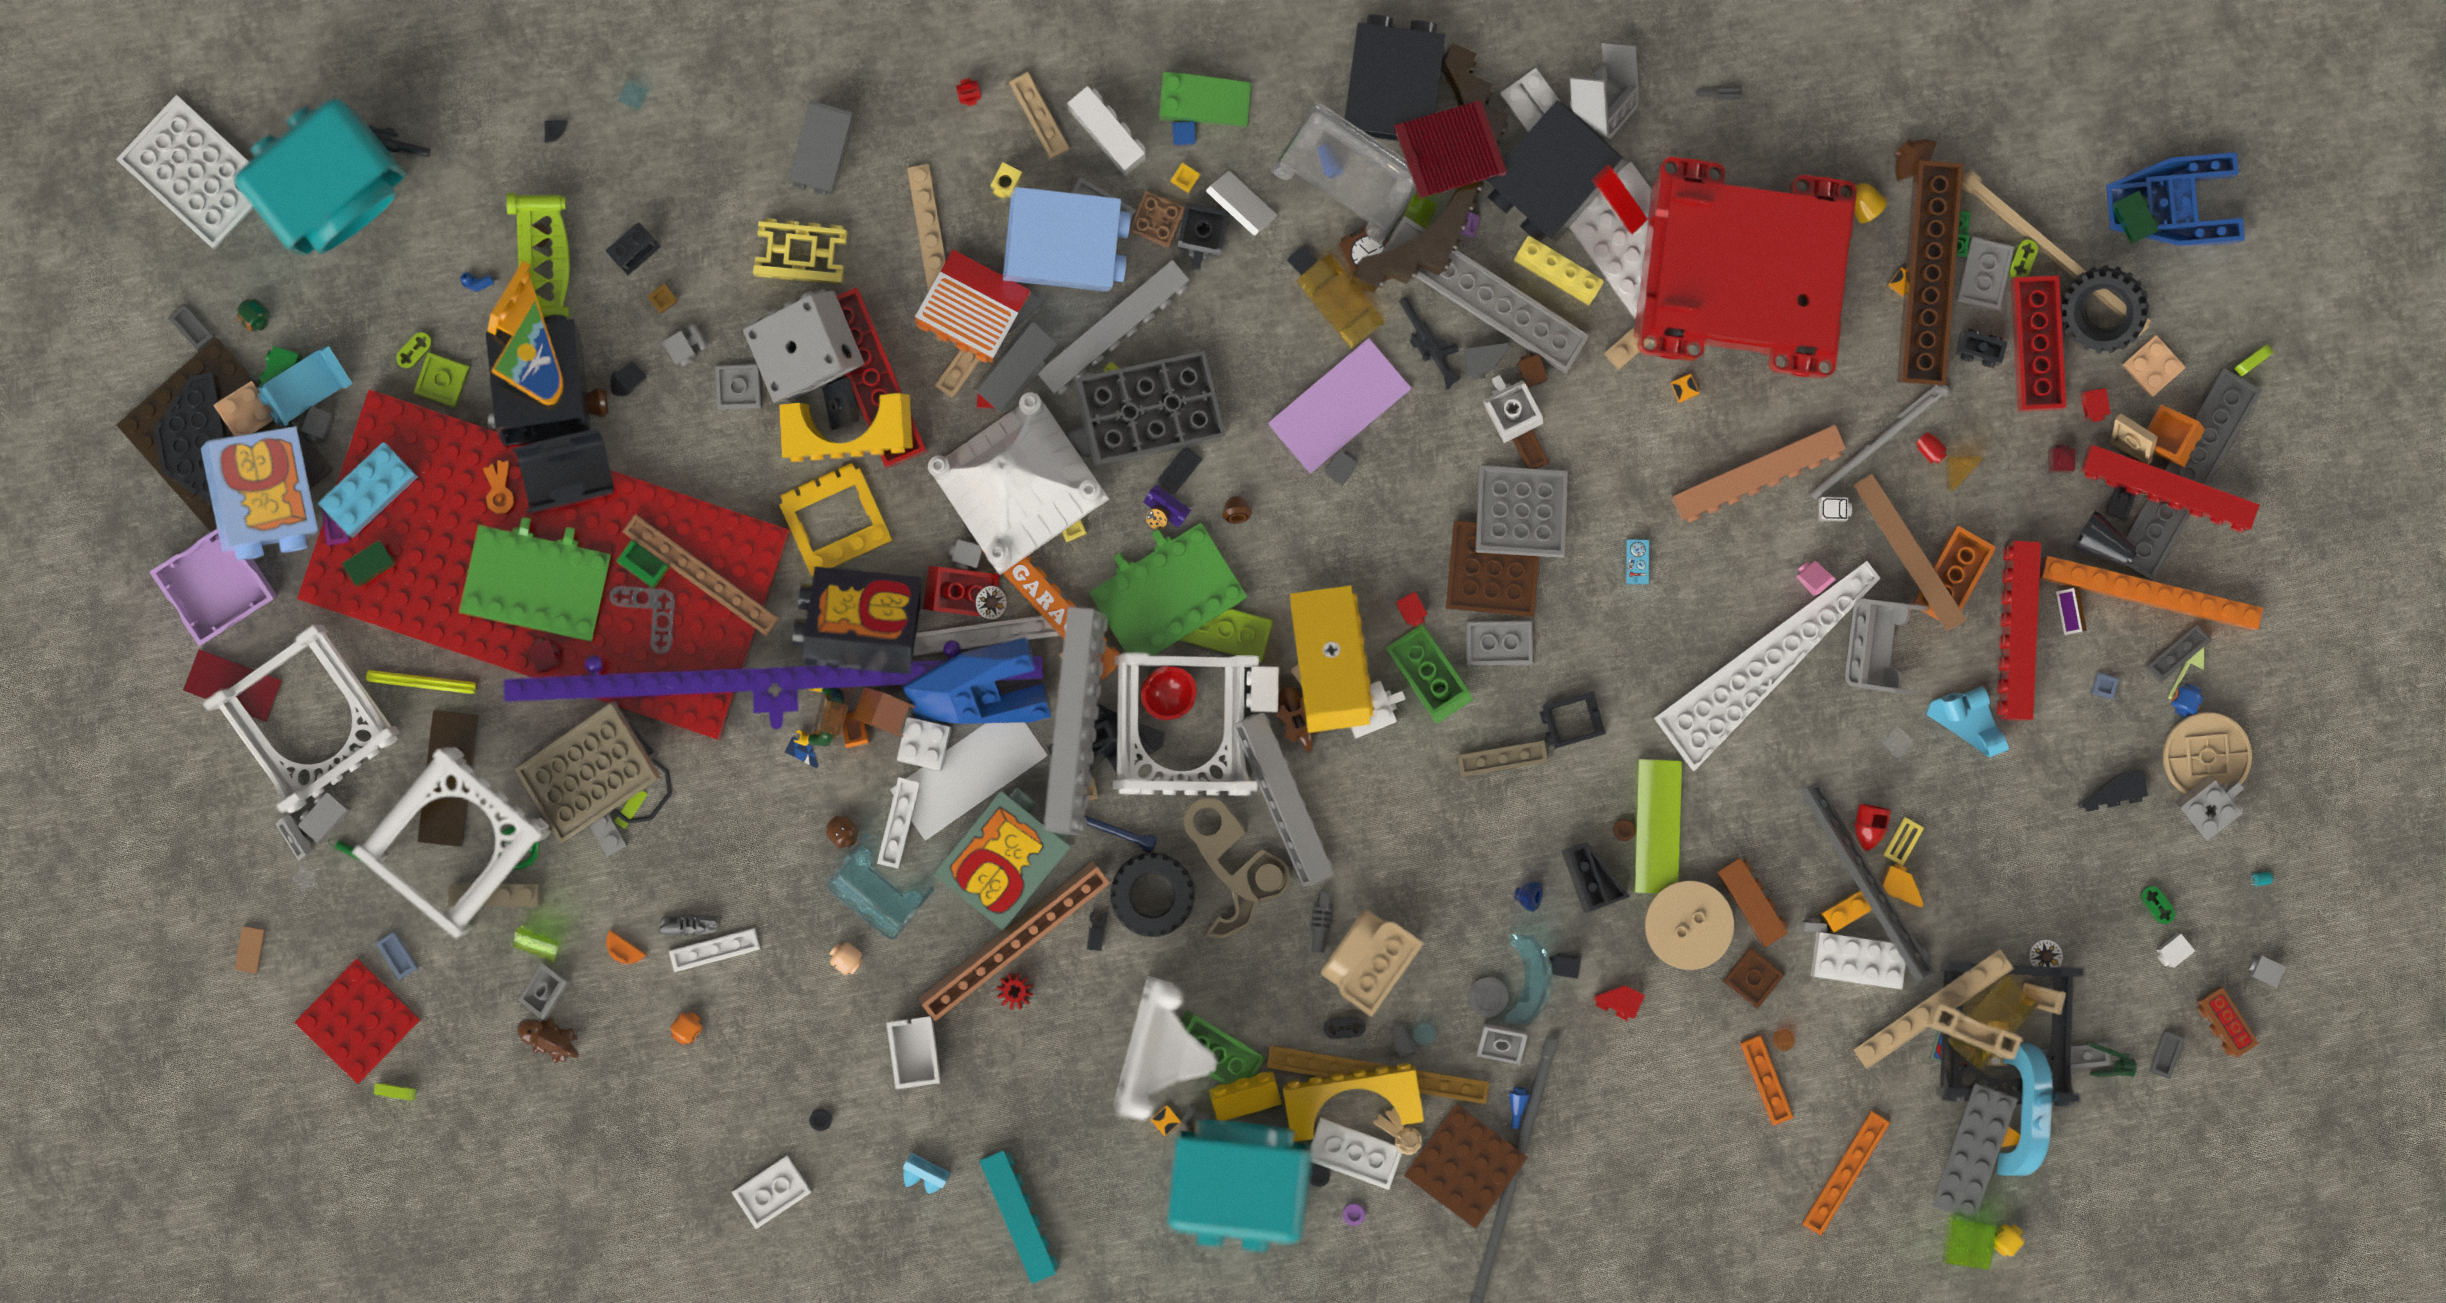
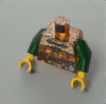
M810 688V691L823 693L812 734L797 730L796 733L800 734V738L794 740V742L803 746L810 744L826 747L834 739L840 737L848 704L844 700V692L839 688Z

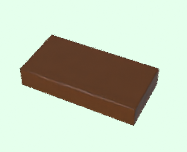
M1532 429L1512 439L1527 469H1538L1549 463Z

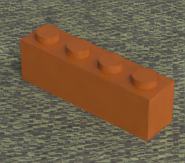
M1737 858L1716 871L1762 946L1767 947L1788 934L1786 930L1788 925L1782 916L1778 917L1774 909L1776 906L1772 899L1764 896L1762 892L1764 887L1758 878L1754 880L1750 873L1752 868L1746 859L1742 861L1741 858Z

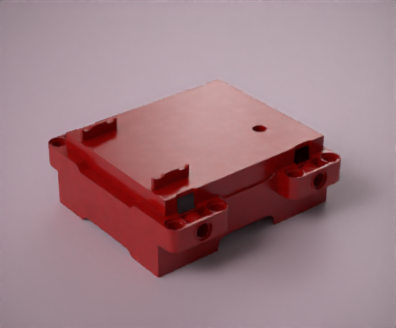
M1666 158L1660 164L1657 180L1651 187L1642 276L1633 337L1638 338V350L1642 354L1694 361L1704 353L1705 345L1769 355V367L1776 373L1820 379L1832 375L1836 369L1846 271L1857 196L1855 184L1850 181L1830 177L1800 175L1790 183L1789 193L1726 185L1725 168L1719 163L1692 158ZM1667 163L1674 165L1675 173H1668L1665 165ZM1710 169L1718 172V179L1714 180L1709 176ZM1798 181L1806 185V191L1798 190L1796 185ZM1841 187L1849 190L1850 195L1848 198L1841 195ZM1799 295L1807 296L1808 303L1806 307L1798 305L1797 297ZM1667 327L1685 330L1683 335L1664 334ZM1644 339H1651L1653 341V349H1647L1644 346ZM1688 345H1695L1697 347V355H1691L1688 352ZM1799 345L1817 348L1814 353L1796 352V348ZM1776 357L1784 358V367H1779L1776 364ZM1820 363H1826L1829 366L1828 373H1823L1820 370Z

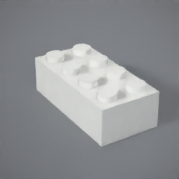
M1087 86L1067 103L1068 109L1126 177L1145 161V147L1138 139L1135 141L1132 139L1131 130L1124 122L1120 124L1116 120L1117 114L1109 105L1107 107L1103 105V98L1095 88L1091 90Z
M1817 932L1810 976L1902 989L1906 963L1899 955L1893 943Z

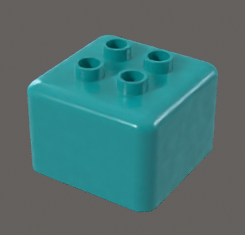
M337 98L326 100L314 110L304 106L296 111L286 121L290 127L287 132L279 138L269 134L251 148L255 157L242 166L234 178L235 185L289 251L303 257L315 249L320 255L325 254L366 227L394 201L397 193L393 188L407 176V173L357 111Z
M1196 1120L1195 1132L1177 1131L1167 1218L1169 1226L1178 1232L1197 1234V1244L1210 1247H1224L1225 1237L1242 1239V1249L1258 1252H1269L1270 1242L1289 1244L1299 1241L1304 1231L1312 1155L1310 1145L1293 1142L1294 1130L1288 1128L1224 1120Z

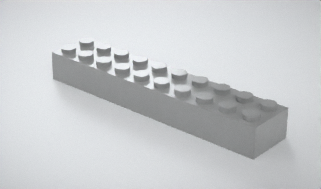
M1068 607L1044 823V830L1057 834L1082 836L1087 824L1084 815L1085 809L1089 805L1087 787L1091 784L1089 769L1094 759V753L1091 750L1092 742L1096 739V730L1094 729V722L1098 718L1096 703L1101 693V686L1099 684V676L1103 673L1101 657L1106 647L1103 638L1104 632L1108 628L1106 615L1094 609Z

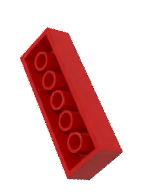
M2059 275L2015 277L2010 282L2018 412L2063 410L2067 407Z

